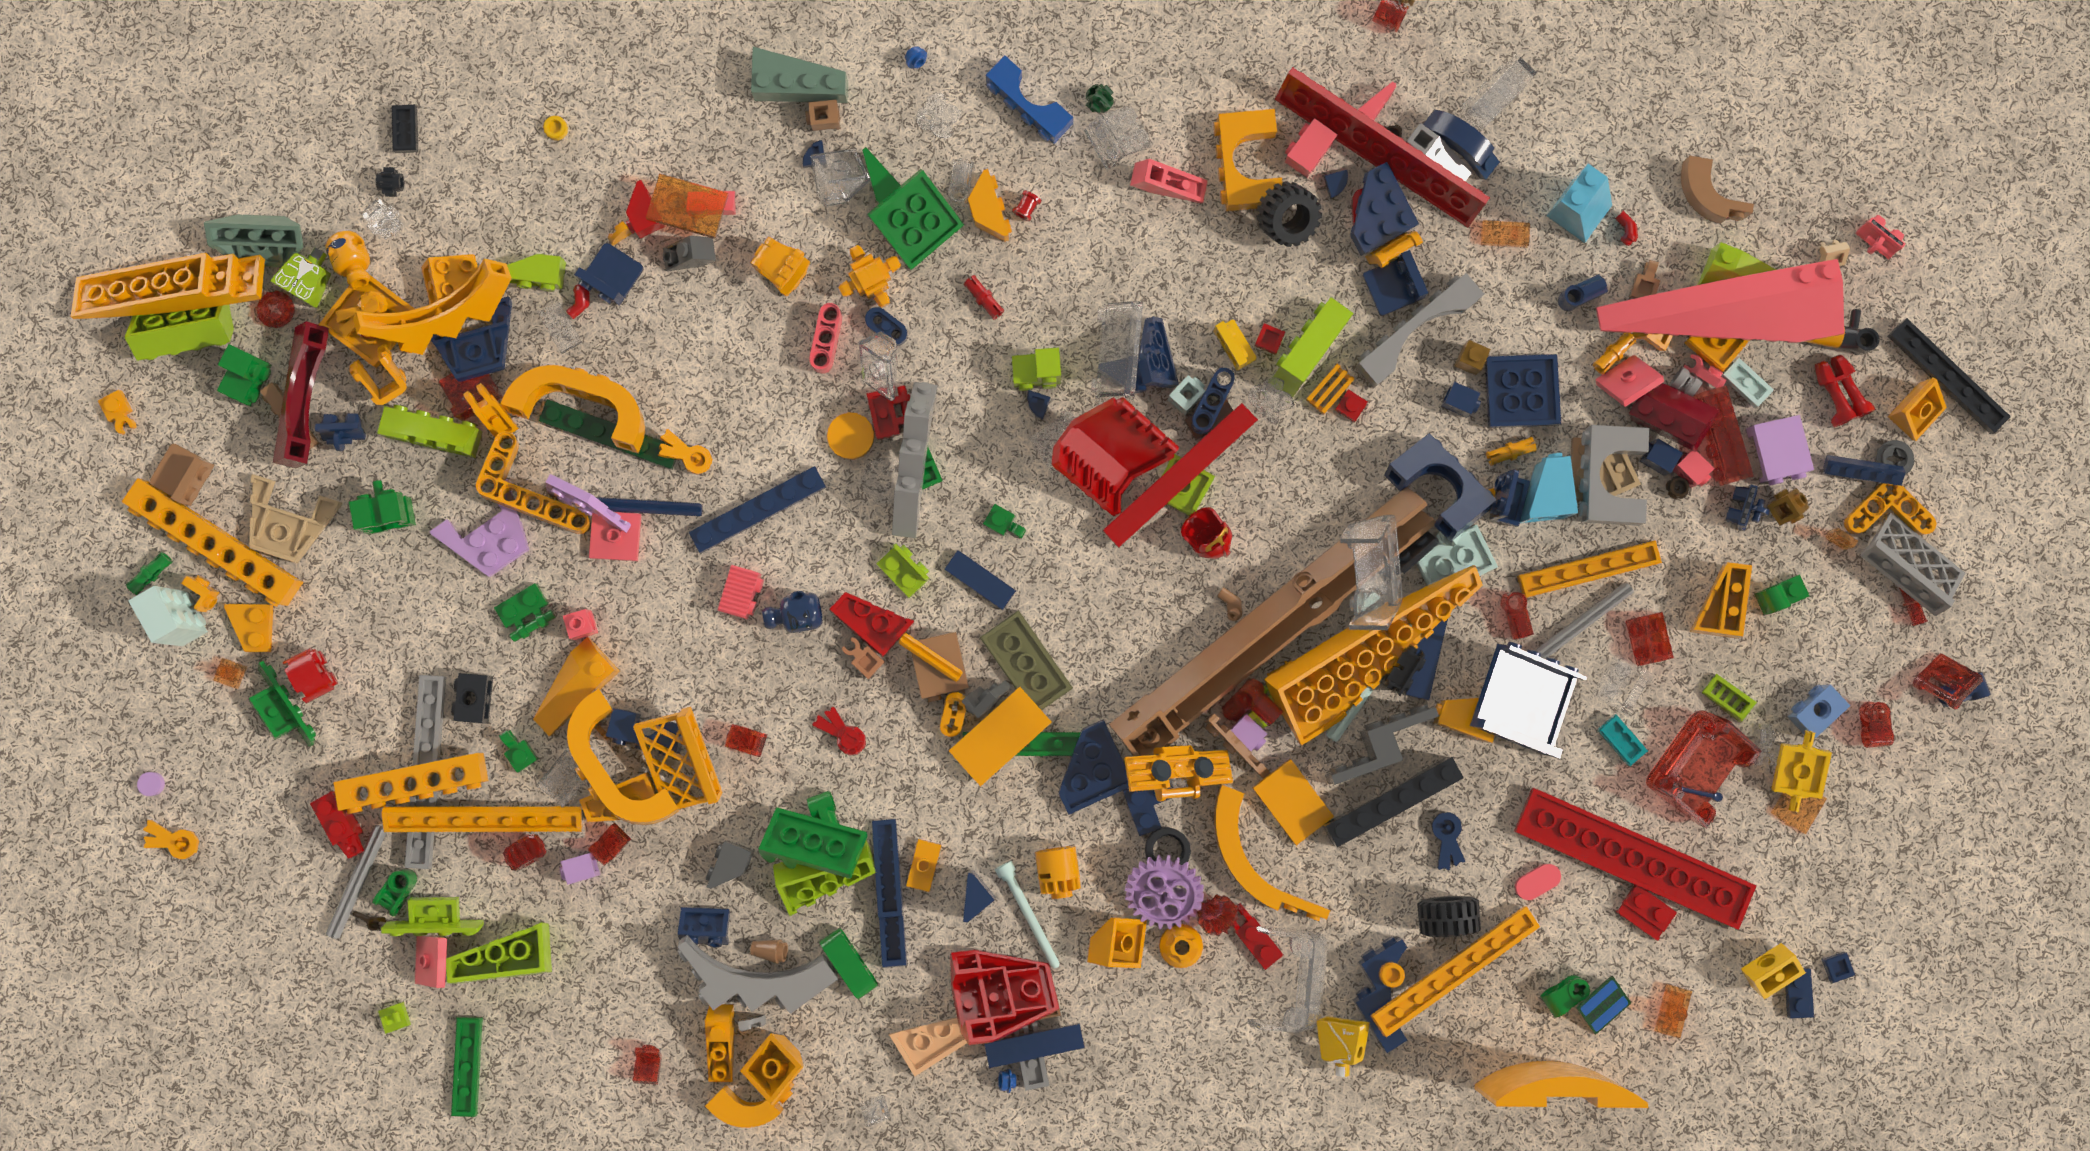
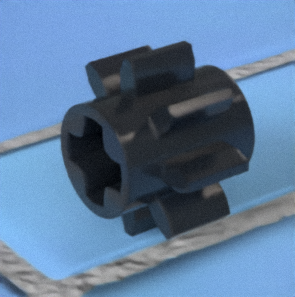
M383 167V172L376 174V188L378 191H382L385 197H397V192L404 190V176L402 173H398L395 167Z

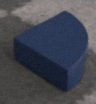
M822 140L814 142L803 156V168L826 165Z
M1348 170L1324 176L1330 200L1339 196L1346 187Z
M1028 390V406L1037 418L1043 420L1051 397Z

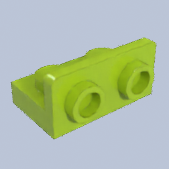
M895 543L893 548L876 564L910 598L930 579L926 575L929 570L920 561L916 564L910 558L913 554L904 544L899 547Z

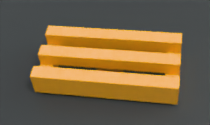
M1339 364L1335 365L1306 399L1323 415L1355 380L1353 376L1347 374L1346 370L1340 368ZM1338 372L1340 375L1317 402L1313 400L1331 377ZM1345 378L1347 382L1323 408L1320 404L1339 382Z

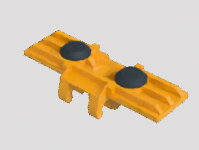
M1191 745L1156 747L1153 750L1154 755L1125 757L1129 792L1154 790L1156 799L1159 802L1165 801L1167 798L1179 797L1197 799L1200 797V786L1233 783L1228 750L1199 752L1194 751ZM1181 778L1182 781H1187L1188 787L1167 789L1170 787L1169 779Z

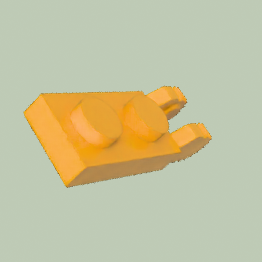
M481 383L476 388L484 400L477 403L470 392L467 391L463 394L472 407L473 412L494 437L503 431L513 433L519 429L493 395L489 394Z

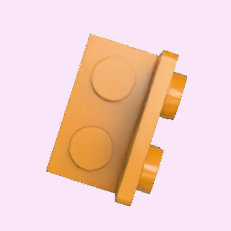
M474 254L430 257L425 261L421 269L429 304L449 296L476 272L478 267Z

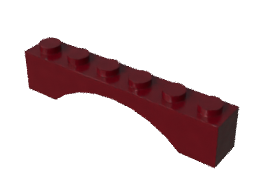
M308 321L295 327L272 463L296 469L306 465L308 462L311 444L309 434L310 401L316 374L326 351L328 327Z

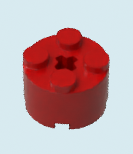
M308 648L283 661V665L289 666L284 670L291 685L297 693L303 692L305 697L301 699L306 704L334 690V686L338 684L333 672H328L324 666L327 663L324 654L312 648Z

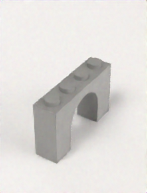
M1591 425L1585 428L1581 438L1582 445H1585L1584 455L1581 457V469H1584V478L1580 481V492L1583 493V502L1579 505V515L1582 516V523L1633 526L1646 524L1647 499L1613 496L1601 483L1600 468L1605 458L1611 454L1643 455L1647 453L1649 449V428Z

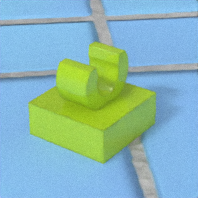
M404 1002L378 1011L385 1034L411 1025Z

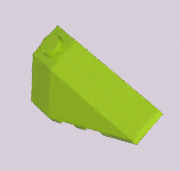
M1720 242L1711 249L1698 285L1777 269L1740 249Z

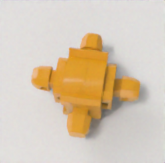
M859 245L852 247L850 255L852 260L856 262L850 264L853 270L848 273L851 281L848 282L846 280L838 287L842 296L848 297L854 294L853 291L857 290L860 297L866 294L868 300L875 296L874 300L880 308L889 305L890 299L887 292L884 291L889 289L887 282L891 281L889 272L893 273L901 267L898 258L892 256L885 259L886 262L883 263L880 257L874 259L872 254L865 256V252Z

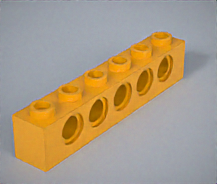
M474 753L335 781L333 784L338 811L347 810V814L362 812V807L371 805V809L386 807V802L395 800L396 805L410 802V797L419 796V800L434 797L433 792L442 791L443 795L458 792V787L466 786L467 790L481 788V783L488 782L489 780L484 753ZM458 768H461L464 772L461 781H458L455 777V772ZM434 773H437L440 777V781L436 786L431 781ZM410 778L416 781L414 790H410L408 787ZM386 783H390L392 786V792L389 795L384 791ZM364 787L368 791V797L365 800L360 795Z

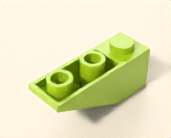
M535 254L507 265L512 278L510 283L517 284L519 288L531 289L532 286H539L541 290L554 292L555 289L563 288L566 261L561 256Z

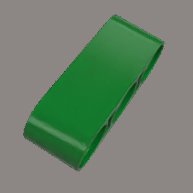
M841 928L836 929L819 941L822 949L856 999L859 1000L879 986L875 977Z

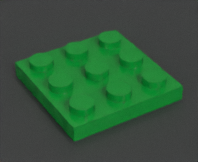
M922 169L918 170L866 214L910 270L915 268L964 226L963 222Z

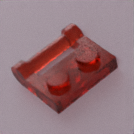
M1940 653L1915 677L1912 685L1919 690L1924 689L1947 702L1950 708L1956 710L1961 706L1963 700L1983 682L1981 674ZM1934 678L1956 692L1952 695L1929 682V680Z

